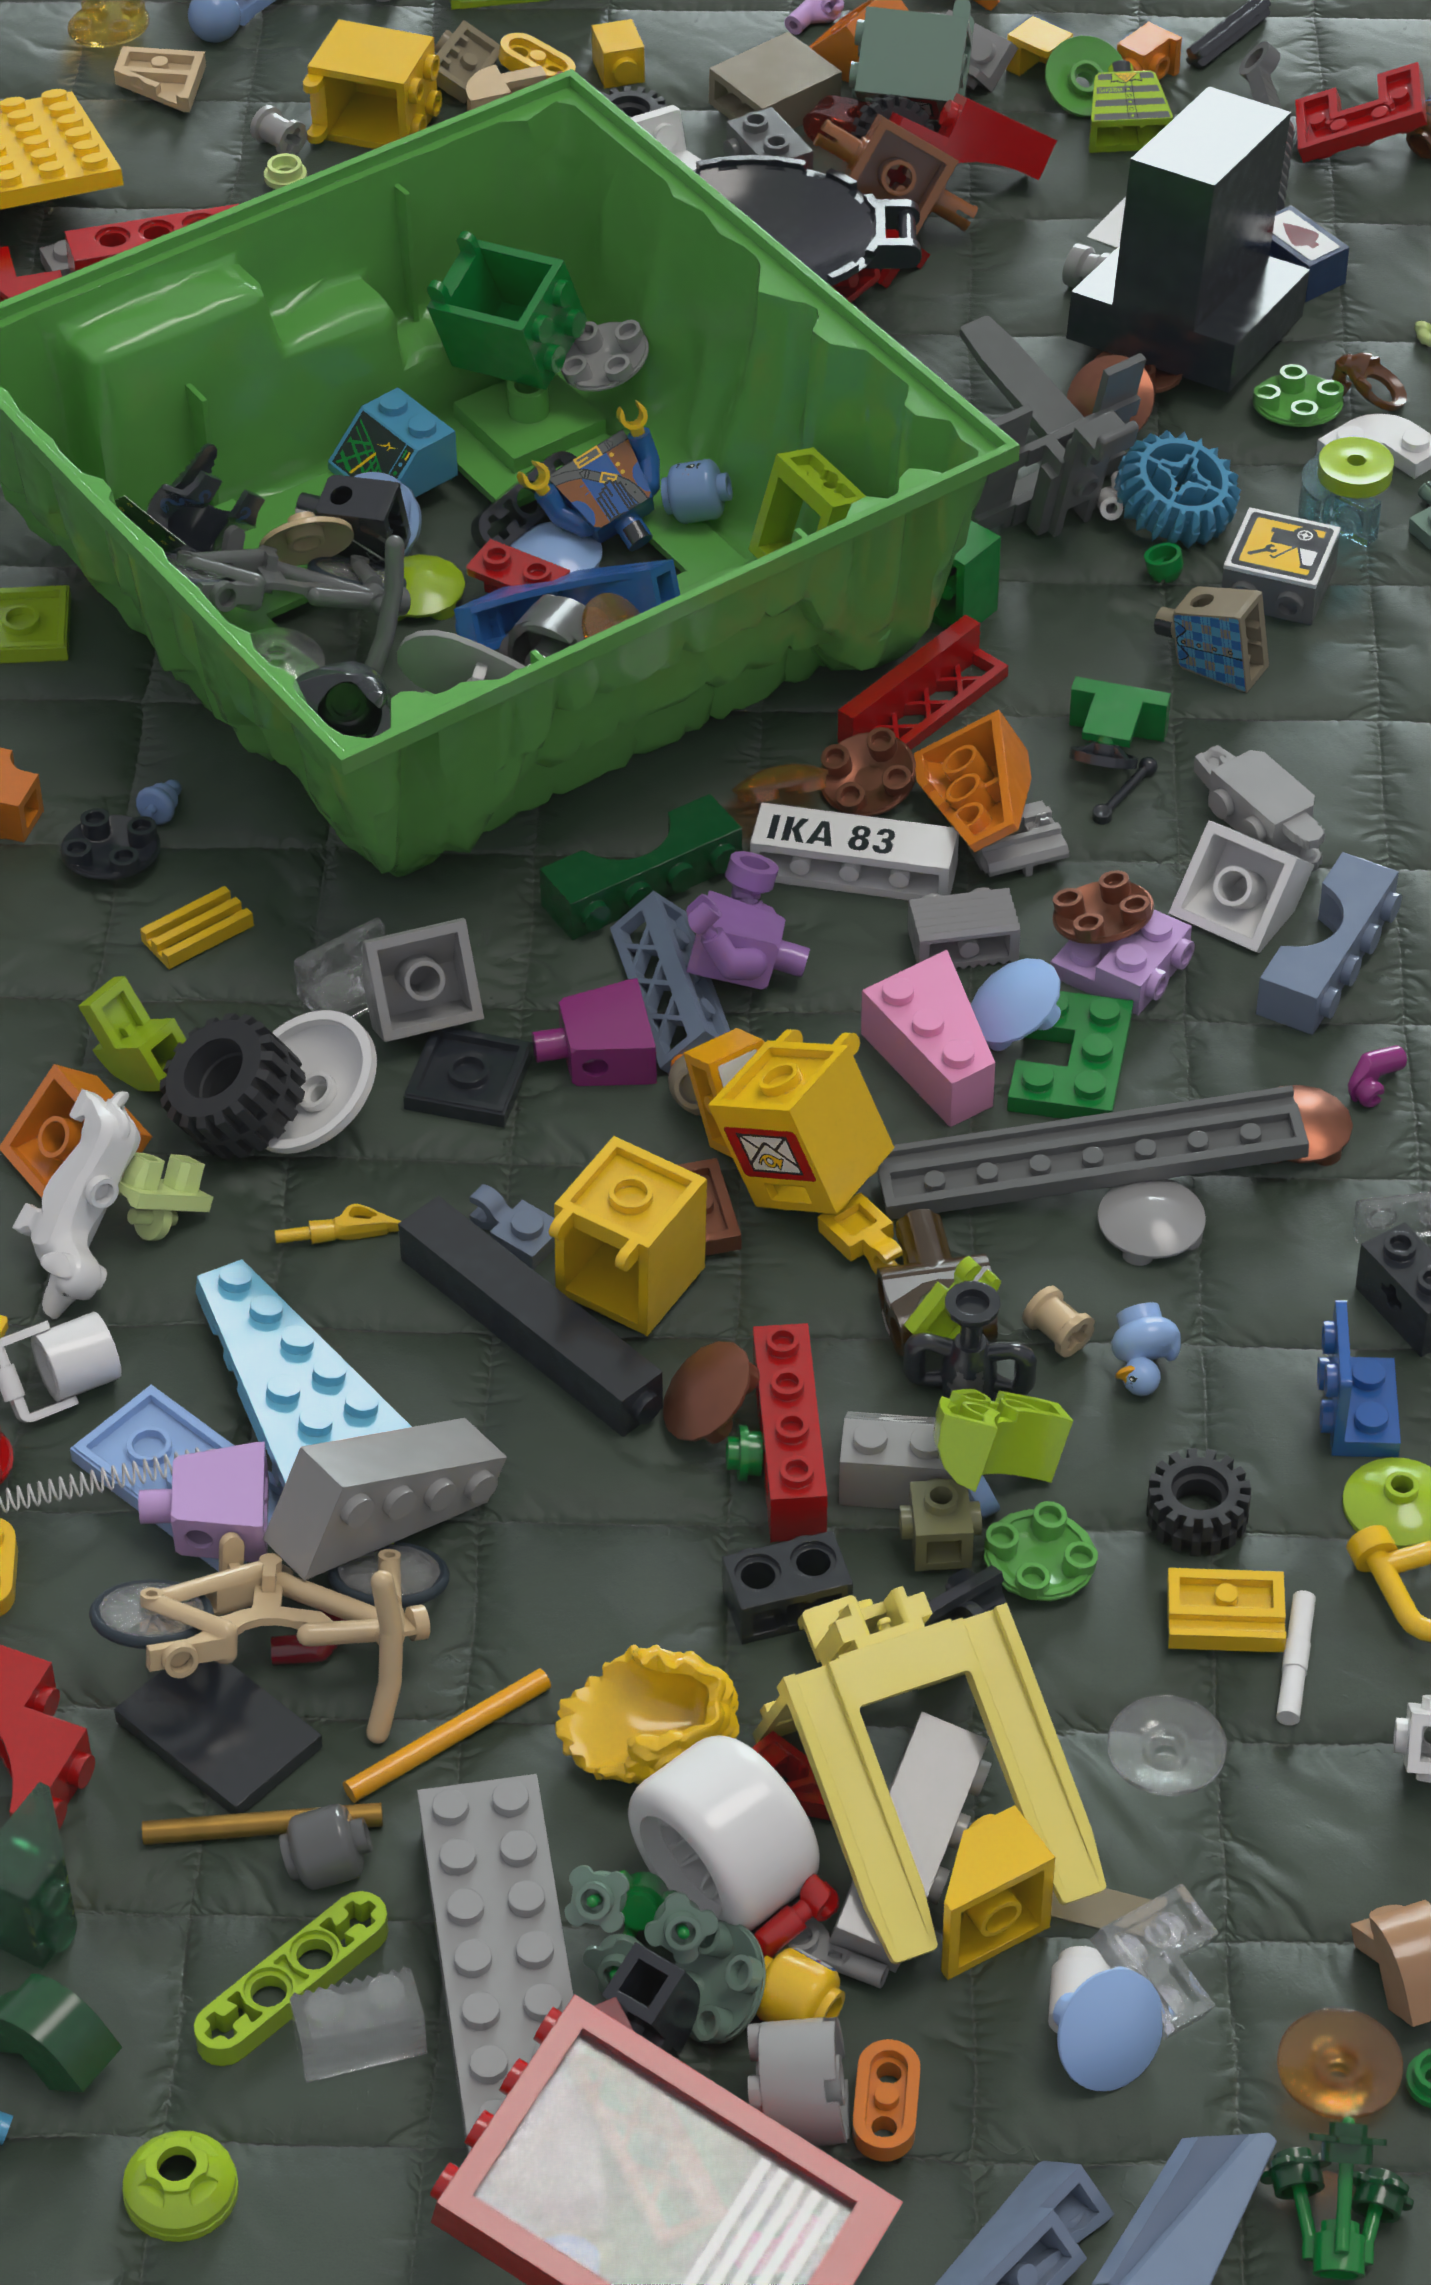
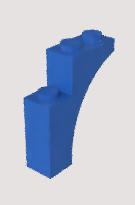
M673 559L576 570L549 582L502 587L455 608V628L459 636L480 643L493 650L499 649L502 640L535 602L546 594L571 598L584 604L589 609H597L606 616L608 624L623 622L680 595Z

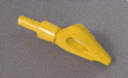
M351 1204L345 1208L340 1216L334 1219L308 1221L309 1226L274 1230L276 1244L310 1240L311 1245L336 1239L354 1240L387 1235L388 1232L399 1231L398 1223L401 1221L361 1204Z

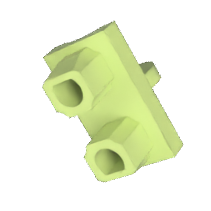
M136 1152L118 1185V1195H124L130 1206L134 1207L128 1211L127 1219L130 1224H134L137 1234L142 1239L150 1241L163 1239L168 1234L170 1227L177 1224L178 1214L176 1211L210 1212L213 1196L199 1190L205 1166L203 1163L186 1155L171 1154L165 1177L161 1179L164 1160L146 1153Z

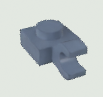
M482 1184L469 1197L470 1202L478 1206L470 1214V1220L478 1227L489 1230L490 1236L531 1269L534 1270L555 1249V1238L549 1236V1228L554 1217L524 1200H521L511 1209L499 1192L485 1184Z

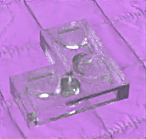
M1183 1884L1176 1886L1102 1927L1090 1939L1111 1969L1119 1966L1127 1967L1144 1976L1155 1987L1162 2002L1160 2011L1163 2041L1204 2018L1216 2006L1182 1958L1207 1945L1219 1932Z

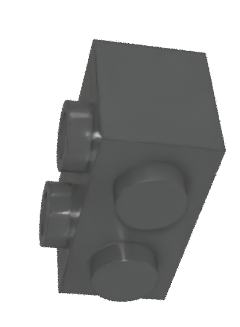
M772 107L757 112H749L742 117L727 121V140L723 143L725 157L738 155L788 157L807 161V169L813 170V150Z

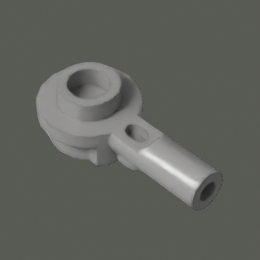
M814 1918L805 1923L807 1926L806 1930L773 1957L775 1958L784 1949L800 1948L832 1966L838 1973L878 1988L883 1987L889 1972V1965L831 1944L829 1942V1932L822 1923Z

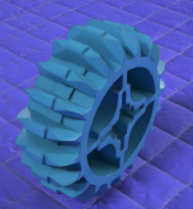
M1168 430L1159 437L1149 433L1143 441L1137 440L1134 446L1130 447L1127 455L1123 456L1118 466L1119 471L1115 478L1114 489L1118 491L1117 503H1121L1125 507L1124 518L1137 520L1136 531L1147 529L1152 532V541L1160 536L1166 538L1168 543H1176L1180 540L1187 548L1196 541L1205 546L1212 537L1218 538L1225 531L1228 523L1232 521L1236 514V506L1240 499L1241 489L1237 487L1238 474L1230 471L1231 460L1218 458V447L1207 449L1203 446L1202 438L1196 442L1188 440L1185 431L1179 437L1174 438ZM1175 487H1179L1180 490L1176 492Z

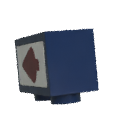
M1292 205L1277 211L1269 256L1310 269L1305 302L1345 284L1349 246Z

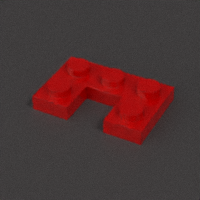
M1415 62L1377 74L1379 99L1342 110L1341 99L1336 87L1296 99L1298 151L1303 163L1314 159H1325L1334 153L1353 147L1368 146L1376 140L1399 133H1410L1418 127L1427 125L1424 80L1419 63Z

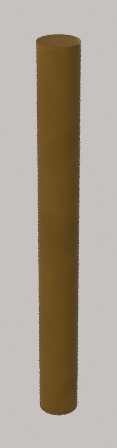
M381 1802L343 1805L348 1809L353 1819L363 1817L368 1828L383 1826ZM321 1807L142 1821L143 1845L286 1834L291 1817Z

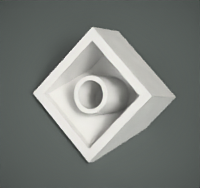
M1208 820L1169 914L1260 953L1294 913L1315 865L1231 828Z

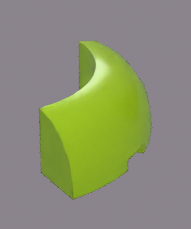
M976 1389L953 1390L950 1398L941 1397L936 1410L933 1437L943 1467L956 1483L974 1492L977 1490L981 1476L985 1474L1016 1475L1052 1483L1073 1420L1061 1405L1056 1402L998 1391L996 1400L991 1401V1398Z

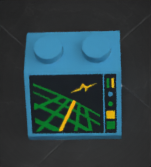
M397 387L361 406L328 460V469L335 475L352 477L366 472L385 473L395 477L411 489L414 496L417 497L458 475L455 430Z

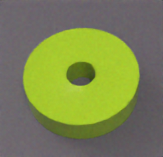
M1343 437L1329 442L1322 448L1319 454L1317 475L1320 483L1336 495L1355 499L1369 498L1384 492L1391 484L1394 458L1384 445L1375 440L1364 437Z

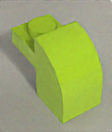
M125 976L113 977L78 1005L100 1042L92 1050L99 1061L115 1077L140 1091H160V1080L167 1076L163 1071L167 1060L173 1059L176 1054L173 1050L178 1043L181 1042L183 1044L187 1039L174 1018L150 1019Z

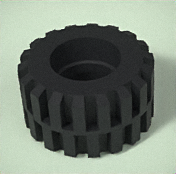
M236 1013L225 1014L222 1020H219L217 1017L211 1018L206 1021L203 1028L195 1027L188 1033L189 1038L183 1044L179 1042L173 1050L176 1054L172 1060H167L163 1069L167 1076L160 1080L159 1090L164 1094L160 1101L162 1108L168 1112L167 1116L211 1155L217 1154L222 1159H231L234 1154L240 1159L250 1156L251 1151L255 1148L259 1152L267 1148L272 1138L276 1137L278 1139L286 1131L284 1126L287 1122L294 1121L298 1114V1111L295 1109L296 1105L303 1102L305 1091L301 1088L306 1082L305 1072L300 1068L302 1063L299 1058L260 1020L257 1021L253 1016L247 1014L239 1017Z

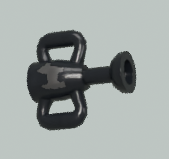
M964 1281L954 1285L945 1297L946 1313L952 1321L960 1325V1333L954 1339L929 1333L911 1335L904 1345L903 1371L908 1380L914 1384L930 1387L941 1386L942 1395L946 1398H950L953 1390L976 1389L987 1395L992 1401L998 1391L1027 1395L1035 1386L1037 1358L1032 1349L1019 1343H990L982 1333L983 1326L990 1324L997 1317L1001 1306L1000 1296L994 1288L986 1283ZM926 1350H931L944 1356L941 1368L925 1369ZM1014 1360L1013 1380L997 1373V1361Z

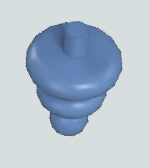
M170 779L165 783H156L139 791L136 797L138 813L141 816L152 818L155 820L156 825L169 822L178 804V795H180L182 790L181 784L177 780Z

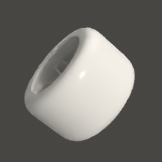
M716 1735L698 1741L645 1779L631 1796L628 1810L629 1825L635 1844L650 1872L656 1874L665 1882L668 1891L675 1890L685 1893L690 1900L698 1905L701 1911L707 1909L713 1911L718 1920L735 1926L740 1924L749 1931H752L798 1897L805 1881L812 1874L817 1875L820 1861L818 1842L812 1825L797 1797L779 1773L759 1753L737 1739Z

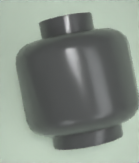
M341 1804L327 1805L291 1817L288 1822L287 1833L279 1837L283 1861L292 1881L301 1880L303 1885L310 1890H319L358 1878L363 1872V1855L373 1852L372 1841L365 1819L363 1817L353 1819L348 1809Z

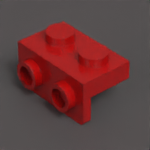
M492 539L482 547L466 566L467 575L483 581L484 590L487 593L507 586L549 582L570 573L569 569Z

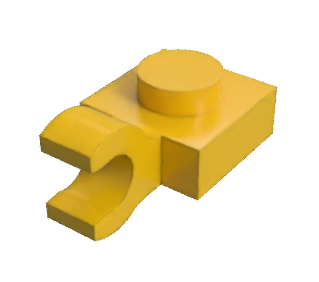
M861 1192L851 1197L848 1205L837 1214L823 1213L818 1216L819 1232L850 1262L864 1254L875 1274H877L878 1268L899 1265L895 1259L903 1255V1250L892 1239L894 1237L893 1222Z

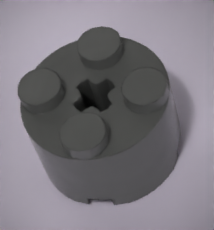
M546 594L527 610L504 637L499 653L524 666H528L531 664V651L536 649L542 656L548 657L608 629V620L601 611L594 608L589 609L576 600Z

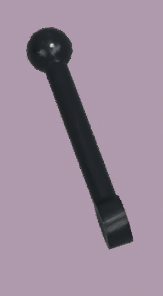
M1147 756L1142 758L1138 765L1139 769L1106 804H1098L1093 808L1092 819L1095 823L1104 825L1111 822L1112 811L1146 775L1150 776L1156 772L1158 764L1153 757Z

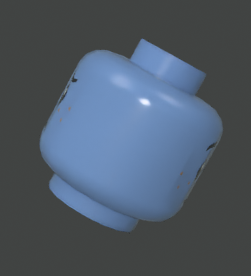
M711 459L675 464L669 469L668 476L661 479V496L664 509L668 515L673 514L677 521L682 524L717 519L723 514L725 501L732 500L733 492L729 474L727 472L721 473L717 464Z

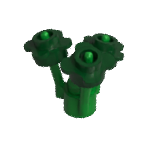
M1347 2116L1342 2122L1329 2121V2134L1309 2133V2140L1322 2141L1321 2154L1312 2155L1311 2149L1307 2147L1284 2149L1273 2156L1274 2159L1270 2162V2169L1264 2171L1260 2177L1262 2184L1273 2185L1276 2198L1295 2200L1302 2233V2260L1313 2261V2275L1324 2279L1345 2281L1363 2279L1365 2277V2266L1374 2265V2242L1379 2223L1398 2222L1402 2210H1412L1414 2200L1407 2196L1410 2187L1396 2173L1382 2168H1368L1365 2173L1353 2171L1354 2164L1373 2165L1374 2145L1387 2146V2139L1368 2137V2124L1355 2123L1352 2117ZM1332 2162L1339 2163L1336 2219L1322 2220L1321 2231L1316 2232L1309 2197L1321 2192L1325 2188L1322 2168L1330 2166ZM1351 2209L1365 2217L1362 2234H1359L1360 2224L1351 2220Z

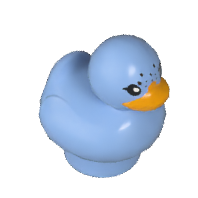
M1148 1302L1130 1306L1117 1313L1119 1329L1115 1332L1111 1341L1115 1357L1122 1362H1127V1365L1121 1368L1115 1377L1116 1379L1123 1380L1126 1389L1138 1396L1152 1394L1159 1386L1161 1374L1153 1360L1165 1358L1168 1361H1173L1179 1355L1181 1348V1333L1176 1324L1162 1317L1158 1303Z

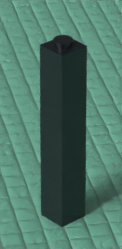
M437 1196L398 1223L401 1260L622 1437L639 1425L651 1422L663 1408V1372L440 1196Z

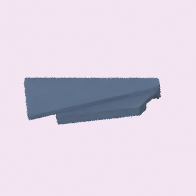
M1053 2161L1039 2162L935 2285H1062L1087 2260V2257L1077 2243L1106 2223L1114 2215V2212L1081 2164Z

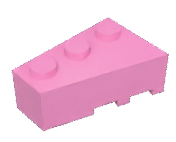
M948 950L862 990L861 1034L949 1127L993 1107L995 1061Z

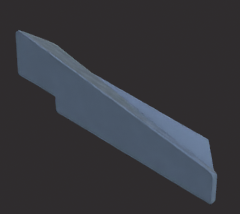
M1269 2133L1182 2138L1092 2285H1211L1277 2140Z

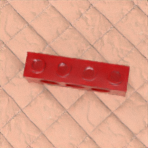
M239 204L65 231L70 273Z
M808 1323L753 1326V1365L760 1372V1379L755 1387L759 1431L762 1432L763 1438L762 1464L770 1542H784L802 1535L827 1532L828 1495Z

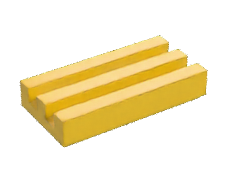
M223 886L140 928L141 941L168 969H171L253 927V913L248 908L242 910L241 901L237 897L231 899L230 890Z

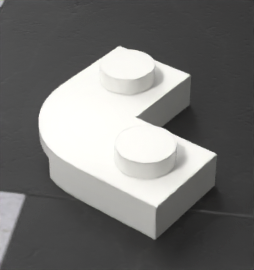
M1369 414L1360 416L1343 424L1317 441L1316 454L1319 455L1322 448L1333 440L1343 437H1364L1384 445L1394 458V466L1414 479L1431 469V434L1415 423L1395 415Z

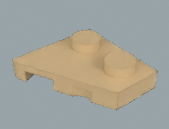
M123 46L114 68L115 84L182 112H190L206 68L205 52Z

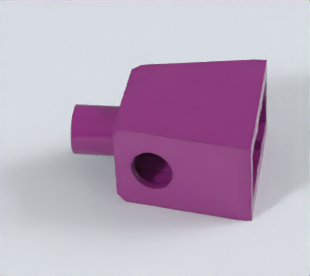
M638 978L562 998L558 1003L559 1028L532 1032L536 1062L566 1058L571 1082L576 1086L649 1085L657 1083L656 1046Z

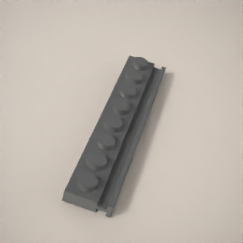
M1291 1085L896 1144L893 1151L879 1165L877 1173L885 1214L890 1220L903 1218L908 1212L917 1209H930L934 1213L1306 1158L1309 1154V1141L1298 1104L1295 1103L1294 1090Z

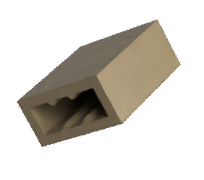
M786 32L709 68V104L730 120L742 117L749 112H757L772 107L794 129L840 107L842 71L791 33Z

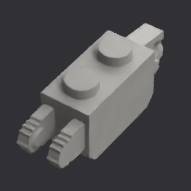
M1219 745L1209 748L1206 752H1201L1195 756L1194 772L1209 789L1208 806L1218 818L1223 819L1232 828L1244 835L1314 864L1315 866L1312 871H1317L1319 865H1322L1323 856L1322 852L1319 851V846L1325 840V829H1322V826H1319L1318 822L1312 818L1315 799L1313 793L1262 751L1249 750L1236 757Z

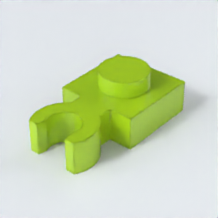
M970 1256L965 1257L955 1269L954 1283L948 1289L940 1282H937L905 1322V1327L913 1335L929 1333L954 1339L960 1333V1325L952 1321L946 1313L945 1297L954 1285L964 1281H973L982 1267ZM989 1269L978 1280L988 1284L996 1292L1001 1284V1280Z

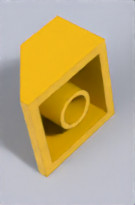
M1015 1805L996 1815L987 1814L978 1818L962 1833L944 1901L941 1972L947 1980L1050 1928L1055 1856Z

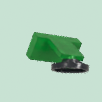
M1075 676L1071 688L1069 725L1083 727L1082 739L1089 740L1090 742L1083 746H1071L1069 758L1109 768L1136 769L1138 757L1125 753L1121 746L1130 748L1133 737L1165 741L1169 725L1171 693Z

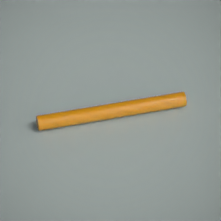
M541 1668L533 1671L344 1781L343 1788L347 1796L353 1803H356L551 1689V1682L547 1674Z

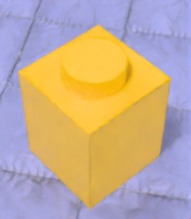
M628 19L591 25L592 61L604 89L645 82L644 45L633 20Z

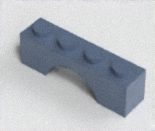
M1345 852L1341 853L1322 882L1318 920L1324 923L1334 934L1328 939L1313 945L1299 947L1280 946L1260 977L1256 1015L1311 1035L1314 1034L1324 1017L1329 1019L1333 1017L1344 985L1352 986L1360 971L1362 957L1365 953L1371 955L1375 951L1380 940L1383 924L1385 921L1392 923L1397 916L1402 901V895L1396 893L1399 871Z

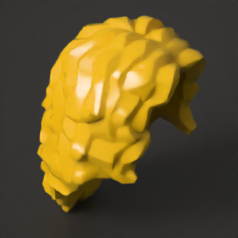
M631 1645L625 1654L615 1658L610 1663L605 1662L603 1664L602 1676H589L583 1688L573 1691L571 1697L560 1699V1709L557 1711V1714L561 1719L556 1721L555 1725L557 1737L563 1741V1754L565 1756H572L575 1764L584 1771L593 1773L596 1780L613 1779L629 1784L632 1782L641 1784L645 1779L704 1738L720 1735L737 1739L739 1724L735 1713L739 1706L738 1694L733 1686V1681L727 1673L719 1667L708 1664L695 1654L694 1651L682 1653L661 1649L659 1645H653L650 1648H638L637 1645Z

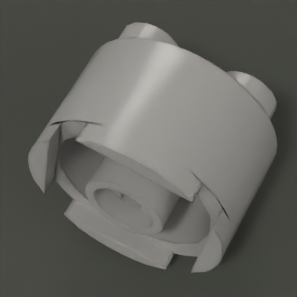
M817 2017L748 2024L747 2036L751 2062L756 2061V2075L748 2076L749 2105L816 2147L847 2143L850 2135L848 2079L844 2080L842 2059L846 2058L838 2017Z

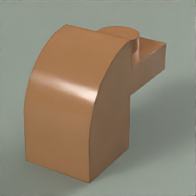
M1422 1900L1406 1906H1382L1371 1911L1368 1919L1350 1924L1355 1947L1379 1963L1388 2010L1412 2027L1430 2022L1431 1904L1427 1900Z

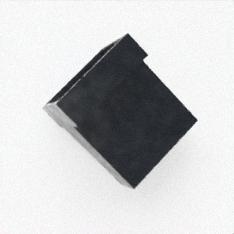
M1208 87L1131 158L1120 246L1072 290L1066 339L1128 358L1141 353L1146 358L1145 365L1147 366L1153 365L1156 369L1174 375L1182 374L1183 378L1227 393L1230 392L1303 316L1310 269L1269 256L1291 112Z

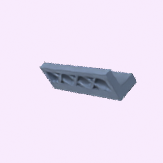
M652 891L611 926L610 930L628 980L638 978L656 1046V1059L660 1069L669 1074L671 1061L675 1056L683 1054V1052L731 1030L712 979L686 972L695 939L694 931L691 930L688 924L687 912L655 891ZM646 921L647 925L640 944H633L630 934ZM651 956H658L659 961L653 978H645L644 974ZM671 991L672 996L665 1014H658L657 1008L663 992ZM683 1026L687 1037L673 1049H670V1043L676 1027Z

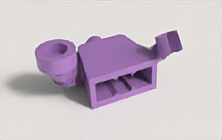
M734 852L730 856L725 877L732 885L731 897L709 890L708 895L701 894L688 905L686 909L688 924L696 935L686 970L687 973L757 989H767L773 969L802 977L810 948L782 940L786 920L779 914H776L773 907L759 900L761 894L773 890L779 867L775 862L752 852Z

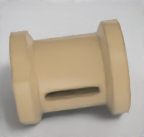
M1054 1285L1047 1286L1029 1301L1023 1312L1022 1320L1028 1328L1032 1330L1039 1329L1055 1343V1351L1064 1358L1070 1357L1082 1349L1090 1340L1095 1330V1320L1087 1313L1079 1314L1063 1300V1292Z

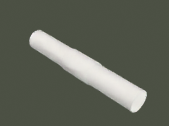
M1303 1590L1293 1594L1288 1635L1282 1662V1678L1276 1719L1284 1725H1295L1300 1721L1305 1676L1307 1675L1310 1639L1316 1597L1313 1593Z

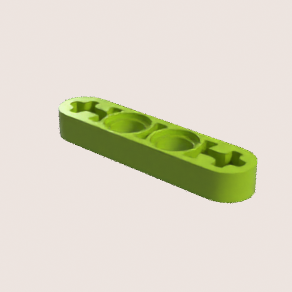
M364 1891L352 1892L340 1898L203 2008L196 2016L194 2023L197 2051L202 2059L211 2065L217 2066L233 2065L242 2060L379 1949L386 1941L389 1932L386 1905L381 1898L373 1893ZM356 1918L358 1921L364 1922L371 1918L372 1925L366 1928L363 1924L358 1923L350 1928V1920ZM344 1938L346 1947H343L340 1942ZM313 1949L325 1950L332 1956L331 1961L326 1966L315 1970L307 1969L298 1962L305 1952ZM267 1986L279 1987L286 1993L281 2003L270 2007L260 2006L252 1998L259 1989ZM242 2008L244 2015L239 2018L238 2009ZM218 2028L221 2032L226 2033L233 2029L234 2037L228 2040L225 2036L219 2035L213 2039L212 2031Z

